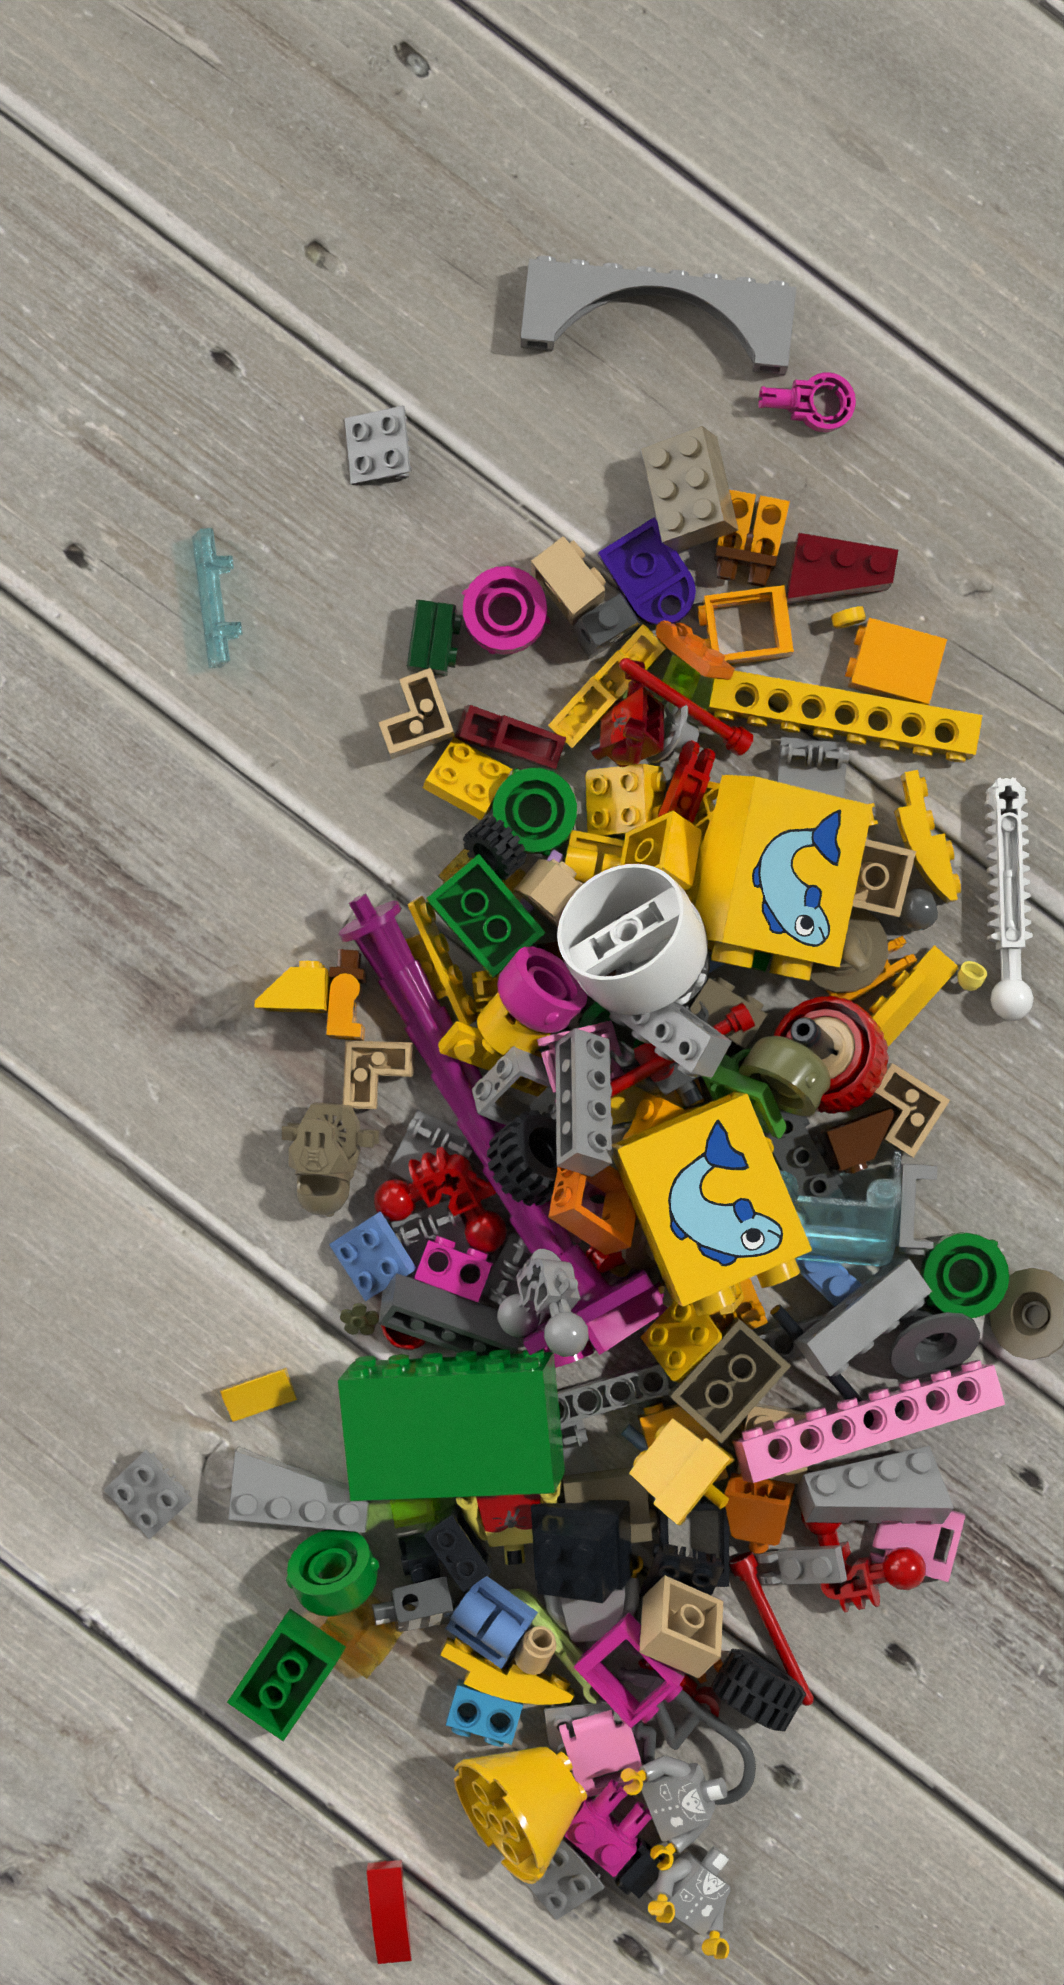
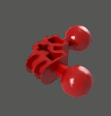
M443 1147L437 1148L436 1156L429 1152L424 1153L421 1162L416 1159L409 1160V1172L413 1182L408 1184L399 1179L387 1180L374 1193L376 1212L381 1211L384 1218L391 1222L403 1221L410 1216L416 1207V1202L424 1199L429 1208L439 1204L442 1194L449 1195L451 1199L448 1207L453 1216L464 1213L467 1218L464 1232L467 1243L474 1250L483 1253L494 1252L506 1240L507 1228L505 1220L498 1213L485 1210L480 1202L496 1194L490 1182L488 1183L476 1176L477 1174L473 1172L467 1158L458 1154L449 1155Z
M801 1511L803 1524L806 1529L817 1535L819 1546L840 1545L842 1548L847 1576L846 1582L842 1587L840 1583H821L820 1587L828 1598L839 1600L844 1613L849 1611L850 1603H853L858 1610L865 1609L866 1600H870L875 1607H879L880 1594L878 1584L888 1582L898 1590H911L923 1582L926 1575V1564L921 1554L914 1549L898 1547L891 1550L885 1556L884 1562L873 1564L871 1556L859 1558L853 1566H850L846 1563L847 1558L851 1554L849 1542H839L837 1530L842 1523L805 1522Z

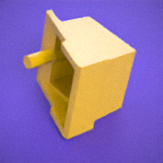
M673 1418L669 1423L663 1424L656 1432V1440L648 1450L642 1451L633 1462L634 1467L629 1474L656 1498L653 1504L679 1526L686 1521V1516L703 1495L719 1509L725 1507L729 1498L717 1489L713 1483L726 1466L734 1461L733 1455L708 1438L703 1440Z

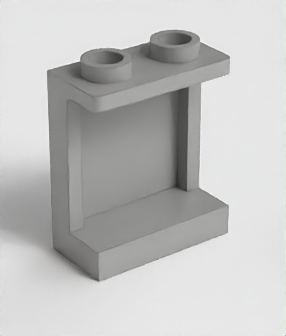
M894 1163L891 1244L898 1246L899 1252L924 1255L925 1248L933 1249V1241L914 1238L916 1179L937 1180L938 1166Z

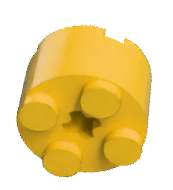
M498 992L477 1018V1025L483 1036L482 1045L492 1054L500 1053L504 1056L515 1046L520 1050L535 1055L542 1047L538 1045L537 1039L552 1035V1033L537 1032L519 1022L505 1008Z

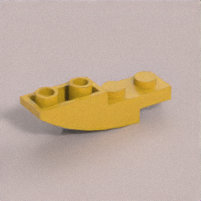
M918 770L904 772L900 777L906 806L897 808L894 811L906 849L916 851L913 864L931 889L945 903L958 900L957 894L961 893V884L958 874H953L950 861L955 859L951 840L946 841L945 833L931 836L930 830L935 829L932 811H926L924 797H928L925 777H919Z
M458 1021L454 1023L438 1043L441 1054L488 1071L503 1057L502 1054H492L483 1047V1036L479 1028ZM537 1051L535 1055L542 1058L541 1052ZM520 1076L510 1086L537 1097L547 1088V1086Z
M447 1637L441 1648L440 1655L468 1670L464 1678V1684L485 1694L513 1702L535 1705L570 1703L574 1697V1689L569 1687L571 1683L567 1679L555 1673L551 1677L544 1673L536 1675L527 1674L517 1666L515 1657L512 1659L508 1669L505 1667L501 1669L484 1656L473 1651V1648L458 1637L455 1640Z

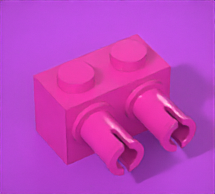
M611 1779L595 1800L588 1797L581 1803L565 1837L610 1875L615 1877L636 1853L637 1835L652 1820L649 1808L647 1807L643 1810L644 1804L638 1801L621 1823L616 1820L610 1813L628 1794L622 1785L617 1789L618 1782Z

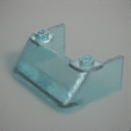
M894 1151L887 1179H877L868 1186L866 1201L798 1195V1182L796 1178L789 1172L779 1170L812 1248V1251L795 1258V1260L883 1266L892 1260L896 1248L902 1196L901 1151Z

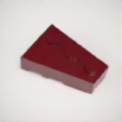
M798 533L794 543L786 590L787 605L889 590L894 581L899 550Z

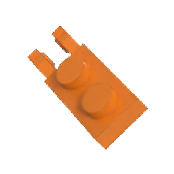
M665 620L658 623L655 629L658 640L697 672L708 678L731 679L735 668L724 660L725 656L722 653L705 646V640L694 635L691 627L679 622L674 625Z

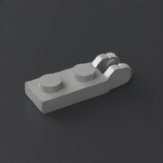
M840 1545L786 1547L780 1550L755 1554L757 1563L766 1564L779 1561L780 1571H768L758 1575L760 1584H776L781 1582L783 1585L842 1583L847 1580Z

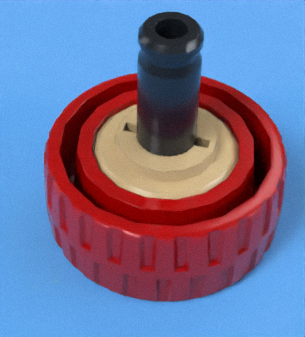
M819 996L808 999L791 1009L780 1021L774 1032V1036L789 1038L806 1046L818 1055L827 1066L831 1080L830 1088L823 1094L820 1105L815 1112L836 1114L862 1105L879 1088L886 1074L889 1055L887 1053L888 1045L884 1038V1033L868 1012L846 998Z

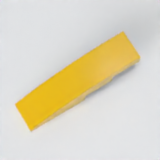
M644 624L641 625L622 648L617 650L604 666L587 681L548 726L556 734L566 737L565 742L571 748H574L601 720L603 715L628 692V684L632 680L625 679V672L619 667L620 661L623 658H629L630 660L645 663V670H648L667 649L666 645L658 640V637Z

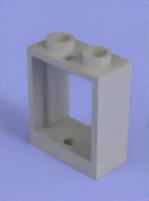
M515 1046L500 1058L496 1065L472 1088L477 1113L504 1125L509 1124L521 1113L526 1111L529 1113L532 1110H538L540 1114L543 1112L549 1113L552 1119H556V1092H552L543 1058L520 1050ZM520 1076L547 1086L530 1105L503 1095Z

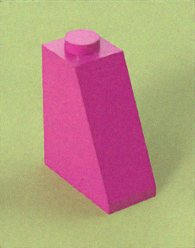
M660 1282L586 1324L588 1326L589 1339L599 1355L665 1312L667 1306L662 1303L664 1293L660 1294L658 1290Z

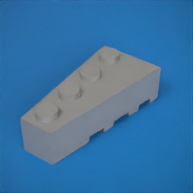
M240 1446L235 1450L228 1520L356 1532L366 1531L370 1500L350 1501L348 1484L319 1476L300 1467L297 1468L282 1463L280 1460L268 1456L265 1457Z
M930 1446L804 1474L794 1491L805 1522L849 1523L851 1520H867V1523L901 1521V1524H915L916 1521H930L931 1524H943L954 1509Z

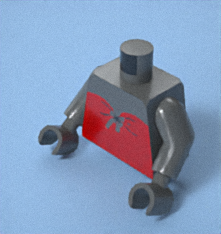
M699 1001L701 1009L695 1015L708 1024L709 1012L703 1002ZM622 1041L624 1053L621 1056H617L612 1050L610 1051L611 1058L620 1065L624 1074L659 1056L655 1053L656 1046L652 1043H644L632 1049ZM677 1062L634 1085L649 1094H660L662 1097L676 1090L685 1107L703 1099L694 1081L702 1075H697L696 1078L685 1075L678 1070L679 1064Z

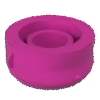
M500 566L488 569L478 575L469 585L468 589L461 593L464 595L463 618L467 632L473 641L490 654L505 655L524 651L540 637L545 623L550 624V618L547 616V601L542 587L534 577L519 568ZM504 596L513 598L521 607L519 619L508 626L498 625L489 616V607L492 602Z
M531 946L519 949L504 967L498 978V993L505 1008L519 1022L537 1032L553 1033L565 1029L571 1019L587 1003L586 992L570 973L565 962L541 948Z

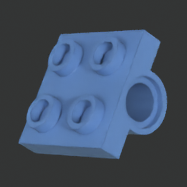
M381 1211L329 1244L365 1301L385 1290L396 1273L407 1276L417 1269Z
M486 1576L474 1584L453 1612L451 1620L445 1629L502 1669L538 1612Z

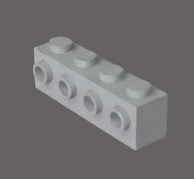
M619 969L616 975H621L629 972ZM676 1000L661 1009L639 1015L619 1014L607 1010L611 1013L609 1018L624 1027L629 1026L633 1029L632 1035L647 1044L652 1043L656 1046L655 1053L667 1060L676 1061L679 1064L678 1070L692 1078H696L697 1075L712 1078L732 1042Z
M574 1028L555 1042L557 1167L592 1177L612 1164L613 1158L610 1044L607 1038Z
M895 1257L794 1342L817 1374L837 1376L848 1368V1361L855 1355H862L874 1346L873 1340L879 1335L894 1330L899 1325V1319L903 1315L919 1309L925 1303L924 1298L932 1290L909 1258Z

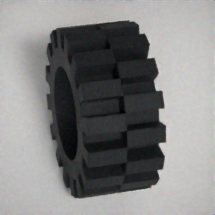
M488 816L484 817L463 837V841L466 842L463 844L464 849L469 850L467 853L468 857L475 858L479 854L501 881L507 880L525 864V859L527 858L526 853L523 852L525 850L524 845L518 843L520 838L517 835L513 836L511 833L513 830L509 826L505 828L503 821H497L492 816L490 818Z

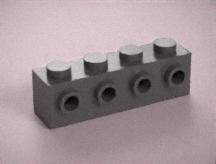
M779 1109L786 1123L784 1134L778 1139L773 1137L771 1133H763L765 1137L771 1139L774 1145L772 1154L778 1168L803 1212L807 1214L806 1217L811 1222V1226L818 1239L824 1243L858 1224L859 1222L855 1215L860 1213L859 1209L850 1195L845 1198L841 1192L839 1185L843 1184V1181L835 1167L831 1166L828 1168L822 1156L826 1154V1151L818 1137L811 1138L805 1128L810 1124L807 1117L794 1115Z
M398 1273L395 1274L382 1293L379 1325L458 1353L474 1351L476 1356L489 1355L491 1351L509 1350L510 1354H514L518 1350L519 1337H513L503 1331L497 1319L498 1310Z

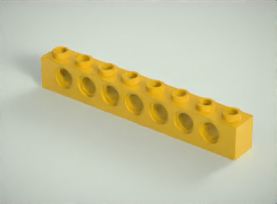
M735 670L729 680L713 678L707 712L714 713V716L720 720L734 721L735 716L746 718L747 724L753 726L767 727L768 722L779 724L780 730L786 732L800 733V728L814 731L813 736L819 738L833 739V735L846 736V742L866 745L868 740L879 742V747L882 749L899 751L900 746L912 748V753L915 755L932 757L933 752L946 755V760L965 763L966 758L971 759L976 755L983 717L980 714ZM739 691L749 692L753 697V704L748 707L740 706L736 702L735 694ZM772 697L782 698L786 703V710L781 713L772 711L768 704L769 699ZM805 703L815 704L819 709V716L814 719L805 717L802 713V705ZM847 709L852 715V722L848 725L840 724L835 718L836 710ZM874 714L880 715L885 721V728L881 731L873 730L868 723L869 716ZM906 720L913 721L918 727L917 736L909 737L905 735L901 727L902 722ZM943 726L950 731V742L943 743L937 740L935 736L936 727Z

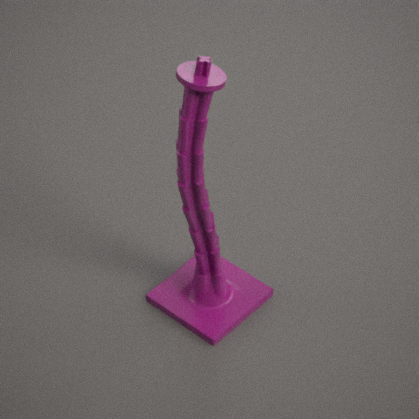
M366 893L354 898L348 904L356 919L341 929L338 935L342 942L355 941L379 977L378 984L407 1026L404 1028L405 1032L432 1071L430 1077L458 1118L456 1124L484 1165L483 1173L512 1217L509 1220L531 1254L538 1249H547L555 1253L561 1261L572 1264L575 1279L578 1281L580 1300L571 1309V1312L582 1317L587 1324L653 1287L643 1269L636 1270L610 1285L578 1244L574 1246L567 1229L549 1218L551 1200L540 1206H536L535 1203L532 1206L524 1205L523 1200L516 1202L512 1199L511 1194H505L501 1190L502 1186L500 1183H496L493 1179L494 1172L489 1170L488 1162L491 1159L487 1157V1150L490 1148V1140L506 1125L477 1113L472 1088L483 1078L479 1068L441 1054L439 1051L438 1043L454 1024L446 1007H441L419 959H414L395 919V916L402 909L399 902L394 900L374 908ZM549 1320L538 1325L534 1332L524 1337L523 1344L529 1355L548 1346L544 1339V1329Z

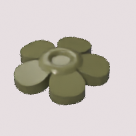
M356 1303L353 1305L352 1311L349 1309L341 1311L340 1320L346 1323L344 1330L347 1333L355 1335L360 1329L361 1334L370 1335L374 1332V1325L379 1321L378 1313L376 1311H368L366 1313V1305Z

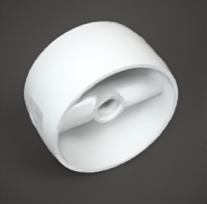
M620 865L595 875L584 883L570 898L562 912L558 925V946L570 973L588 996L607 1010L619 1014H645L671 1004L682 996L696 981L707 956V934L698 910L691 903L683 888L672 877L650 865ZM634 909L633 911H631V912H629L628 914L624 915V916L621 917L620 919H618V920H616L615 922L611 923L613 920H615V919H616L617 917H619L620 915L626 913V912L629 911V910ZM671 937L664 949L644 966L629 973L606 976L628 962L640 963L645 961L652 955L656 945Z

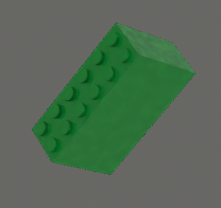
M527 1349L522 1354H510L509 1350L491 1351L489 1355L476 1356L474 1351H464L457 1353L456 1357H443L441 1353H428L423 1355L422 1358L409 1359V1355L399 1354L390 1356L389 1360H376L374 1356H363L356 1358L338 1379L350 1501L555 1493L565 1473L553 1352H544V1349H541L529 1355Z

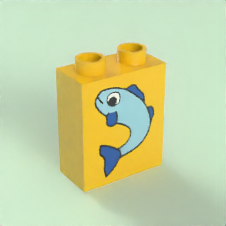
M722 775L695 908L698 910L706 930L707 940L714 942L711 961L751 969L755 951L773 955L769 973L810 981L813 963L840 968L873 805L756 776Z
M733 1092L612 1144L613 1160L671 1299L682 1307L693 1303L697 1315L703 1316L734 1303L736 1297L731 1286L756 1275L761 1288H767L787 1281L800 1273L795 1258L812 1251V1248L747 1093Z

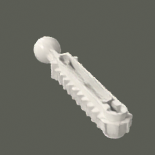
M1013 777L1011 779H996L995 783L986 789L987 801L984 802V805L991 810L990 813L985 815V819L992 821V826L985 829L986 833L992 835V839L986 842V846L993 848V852L986 855L987 860L993 861V866L987 868V873L992 874L994 878L987 882V886L994 888V893L987 896L988 900L994 902V907L989 908L988 913L995 915V920L987 923V926L995 928V933L987 936V940L995 942L996 950L1001 952V981L992 990L990 1000L996 1014L1003 1019L1011 1021L1019 1020L1030 1012L1034 1000L1032 990L1027 983L1022 981L1021 949L1025 947V940L1033 937L1032 933L1025 931V927L1031 924V920L1024 917V913L1031 911V907L1024 905V900L1031 897L1030 893L1024 891V886L1030 884V880L1023 878V873L1030 870L1029 866L1023 864V860L1029 857V853L1022 851V846L1029 843L1028 839L1022 837V833L1028 830V826L1023 825L1021 822L1022 819L1028 817L1027 812L1021 811L1022 806L1027 804L1028 801L1025 799L1026 788L1022 787L1016 781V778ZM1005 790L1006 795L1013 798L1007 806L1004 799H999V795ZM1006 809L1007 813L1001 815V812Z

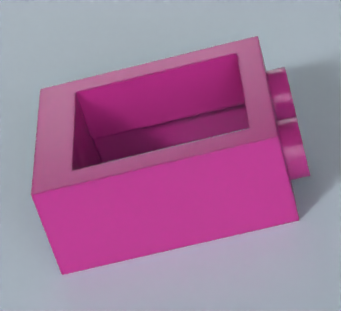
M628 1613L582 1654L574 1668L625 1723L632 1728L640 1720L644 1724L647 1723L659 1711L657 1707L659 1703L663 1700L667 1703L671 1702L682 1691L683 1688L680 1686V1683L686 1673L641 1654L665 1681L640 1703L601 1662L625 1639L639 1652L641 1625Z

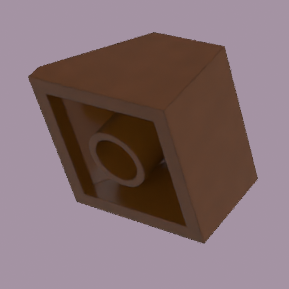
M883 1108L820 1131L832 1165L836 1170H843L845 1174L848 1173L849 1175L868 1168L866 1162L875 1158L894 1117L892 1108Z

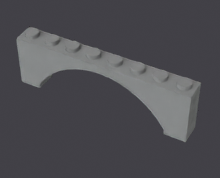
M538 256L536 259H529L521 329V347L554 351L555 341L571 325L592 310L626 297L641 295L664 296L690 303L720 321L745 349L753 363L752 372L785 375L789 364L796 287H791L789 283L778 280L770 281L769 284L756 283L755 279L749 277H738L735 281L722 279L721 275L712 273L703 274V277L689 276V273L683 270L659 273L656 272V269L647 266H640L636 270L623 269V266L617 263L593 266L588 261L573 259L570 260V263L556 262L554 257Z

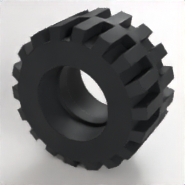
M532 1110L529 1113L526 1111L497 1132L490 1140L487 1157L491 1161L488 1162L489 1170L494 1172L493 1179L496 1183H500L502 1186L501 1190L505 1194H511L512 1199L516 1202L523 1200L524 1205L532 1206L535 1203L536 1206H540L551 1200L557 1175L556 1119H552L551 1114L546 1112L540 1114L538 1110Z
M731 1649L711 1684L716 1695L726 1704L756 1723L775 1731H786L806 1696L802 1686L792 1677L762 1658L742 1649Z

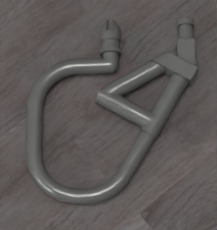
M620 1667L618 1673L619 1681L624 1682L626 1680L634 1683V1686L647 1688L644 1693L645 1698L665 1681L656 1670L644 1668L627 1670L624 1667ZM683 1690L673 1701L689 1713L677 1728H675L663 1702L657 1705L659 1711L654 1717L667 1744L672 1749L678 1750L701 1721L731 1742L739 1750L744 1761L742 1780L737 1787L727 1791L725 1799L716 1800L715 1805L734 1803L744 1797L753 1785L756 1772L755 1756L745 1738ZM639 1722V1724H635L632 1727V1731L637 1740L644 1738L643 1763L645 1765L655 1760L656 1730L652 1727L643 1726V1723Z

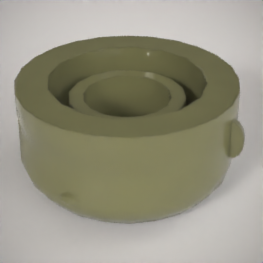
M768 1036L758 1040L739 1069L740 1074L768 1084L778 1108L799 1116L814 1115L820 1105L823 1094L828 1091L831 1084L829 1070L818 1055L797 1041L779 1036Z

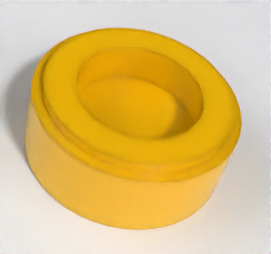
M857 606L831 615L834 628L842 629L865 621L866 615L863 606Z

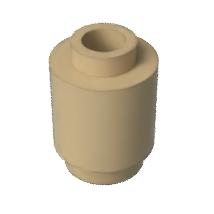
M537 1626L525 1633L515 1652V1662L523 1672L536 1675L546 1669L556 1650V1640L553 1632L546 1627Z

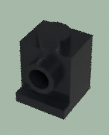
M424 1532L398 1538L402 1553L403 1571L405 1576L411 1575L413 1584L441 1578L438 1556L424 1537Z
M641 1836L637 1841L636 1853L619 1871L618 1876L614 1880L615 1884L626 1895L632 1892L638 1899L658 1879L659 1869L657 1864L664 1860L661 1855L655 1859L651 1858L650 1852L653 1847Z

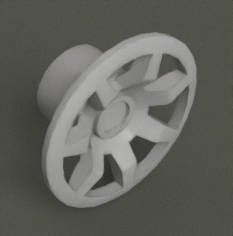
M665 699L660 701L665 706L664 711L667 716L664 718V751L646 758V761L651 763L660 762L672 751L680 754L683 746L689 740L697 742L699 727L687 720V705L679 709Z

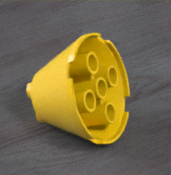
M546 1746L461 1760L454 1766V1770L459 1771V1775L454 1778V1784L460 1802L473 1827L488 1848L494 1844L505 1857L501 1864L510 1873L525 1883H536L545 1874L581 1803L587 1799L586 1791L579 1782L575 1781L570 1772L573 1769L571 1761L563 1752H559L556 1755Z

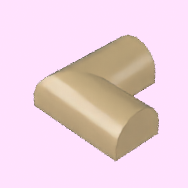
M345 1040L343 1105H351L352 1108L377 1109L379 1076L412 1077L415 1068V1045L407 1042Z

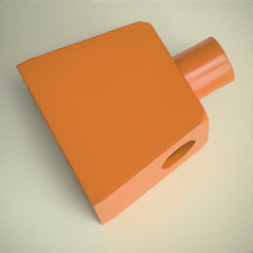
M731 1473L724 1493L729 1498L725 1507L731 1536L735 1539L748 1541L749 1550L757 1554L765 1553L769 1549V1545H779L787 1522L795 1484L771 1479L751 1483L743 1481L742 1474Z

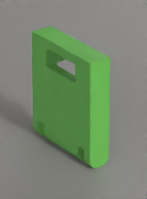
M718 1066L712 1078L702 1076L713 1101L733 1092L747 1093L763 1132L771 1133L773 1137L778 1139L782 1137L786 1129V1123L768 1084L722 1066Z

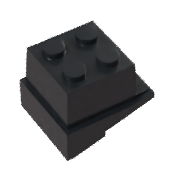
M589 1500L587 1503L532 1504L534 1569L538 1594L603 1604L615 1589L623 1590L633 1575L629 1501Z

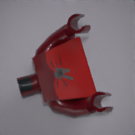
M632 660L645 669V663ZM626 673L625 679L632 680L628 684L627 697L603 715L601 718L600 738L589 745L595 759L602 760L608 756L619 767L637 765L641 760L664 751V705L643 684Z

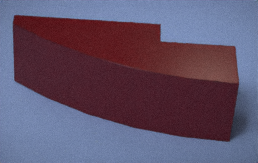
M473 705L464 707L455 734V738L553 770L557 768L566 741V737L506 715L500 716Z

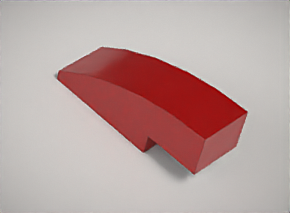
M402 1860L368 1863L366 1871L377 1963L386 1964L412 1961Z

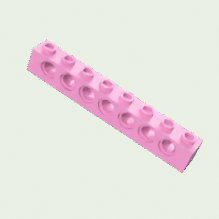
M981 1360L967 1362L961 1365V1371L952 1374L950 1369L930 1374L931 1380L920 1383L919 1379L905 1381L899 1384V1390L890 1393L888 1388L868 1393L869 1399L857 1402V1398H851L838 1402V1408L826 1412L825 1407L805 1412L806 1418L794 1422V1418L789 1417L773 1422L775 1428L762 1431V1427L741 1432L743 1438L733 1440L743 1481L755 1483L1003 1406L1005 1401L995 1366L982 1364ZM961 1382L965 1384L967 1389L963 1399H960L957 1394V1388ZM932 1391L935 1394L936 1403L930 1409L927 1406L926 1397ZM899 1401H902L905 1406V1412L901 1418H898L895 1414V1406ZM870 1410L873 1413L874 1422L871 1427L867 1428L864 1425L863 1418L865 1413ZM836 1420H839L843 1427L842 1433L838 1438H835L832 1433V1425ZM807 1429L811 1434V1442L804 1448L800 1443V1436ZM776 1439L780 1450L777 1456L772 1458L769 1455L768 1446L772 1440Z

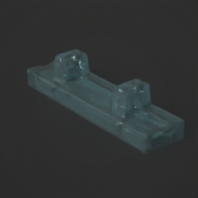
M213 528L199 529L192 536L208 667L222 668L224 664L230 662L227 639L239 638L242 635L241 622H225L219 574L229 573L230 570L234 569L233 556L216 555Z

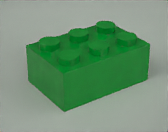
M479 854L426 898L428 904L492 979L504 969L519 949L532 946L546 933Z
M290 1608L227 1703L284 1742L338 1662L346 1646Z

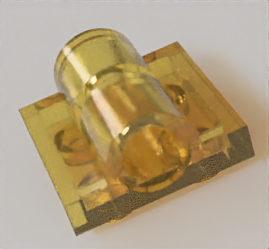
M373 1594L357 1609L344 1615L327 1617L320 1626L321 1630L346 1646L340 1659L366 1679L382 1663L403 1633L397 1632L395 1622L381 1625L375 1624L372 1605L383 1602Z

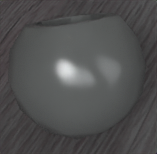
M923 888L912 889L906 892L899 917L900 922L914 931L925 930L931 927L938 919V910L932 893Z

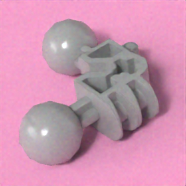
M538 1249L534 1251L531 1258L527 1260L516 1276L520 1294L510 1295L501 1302L497 1314L498 1323L505 1333L513 1337H525L537 1329L541 1320V1313L551 1314L552 1318L549 1319L544 1329L546 1344L551 1352L562 1357L575 1356L584 1350L589 1339V1331L582 1317L571 1312V1309L580 1300L578 1281L575 1279L573 1266L569 1262L561 1261L550 1250Z

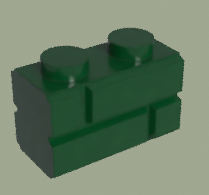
M416 600L407 660V669L409 671L421 672L431 668L434 675L448 676V669L455 668L458 648L452 647L453 634L460 635L462 615L456 614V605Z

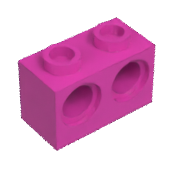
M440 1236L436 1237L435 1242L428 1239L414 1279L478 1302L492 1266L491 1262L486 1261L488 1254L472 1248H468L467 1253L454 1249L456 1242ZM434 1252H442L448 1257V1265L442 1271H434L428 1265V1259ZM466 1264H475L480 1270L479 1278L473 1283H466L460 1277V1271Z

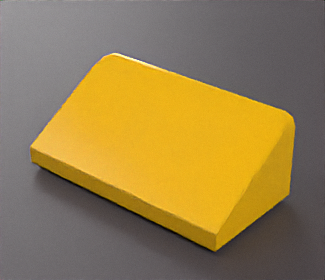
M287 1368L220 1391L232 1422L297 1400Z

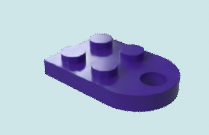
M655 517L598 552L597 555L635 614L642 621L653 626H657L663 620L676 624L691 610L696 594L694 579L677 551L662 543L658 522ZM669 597L677 599L680 603V611L674 615L664 613L661 608V603L664 599Z

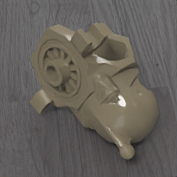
M314 1102L308 1108L301 1123L289 1122L287 1126H282V1140L294 1141L288 1148L289 1167L295 1169L297 1197L303 1209L315 1215L332 1217L348 1199L350 1180L354 1177V1170L357 1168L360 1147L373 1148L374 1144H379V1130H360V1122L351 1105Z

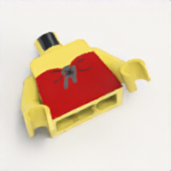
M561 1481L555 1493L456 1497V1502L462 1509L465 1521L479 1539L488 1540L489 1547L504 1546L506 1565L525 1563L524 1544L533 1543L531 1506L538 1503H557L558 1496L560 1495Z

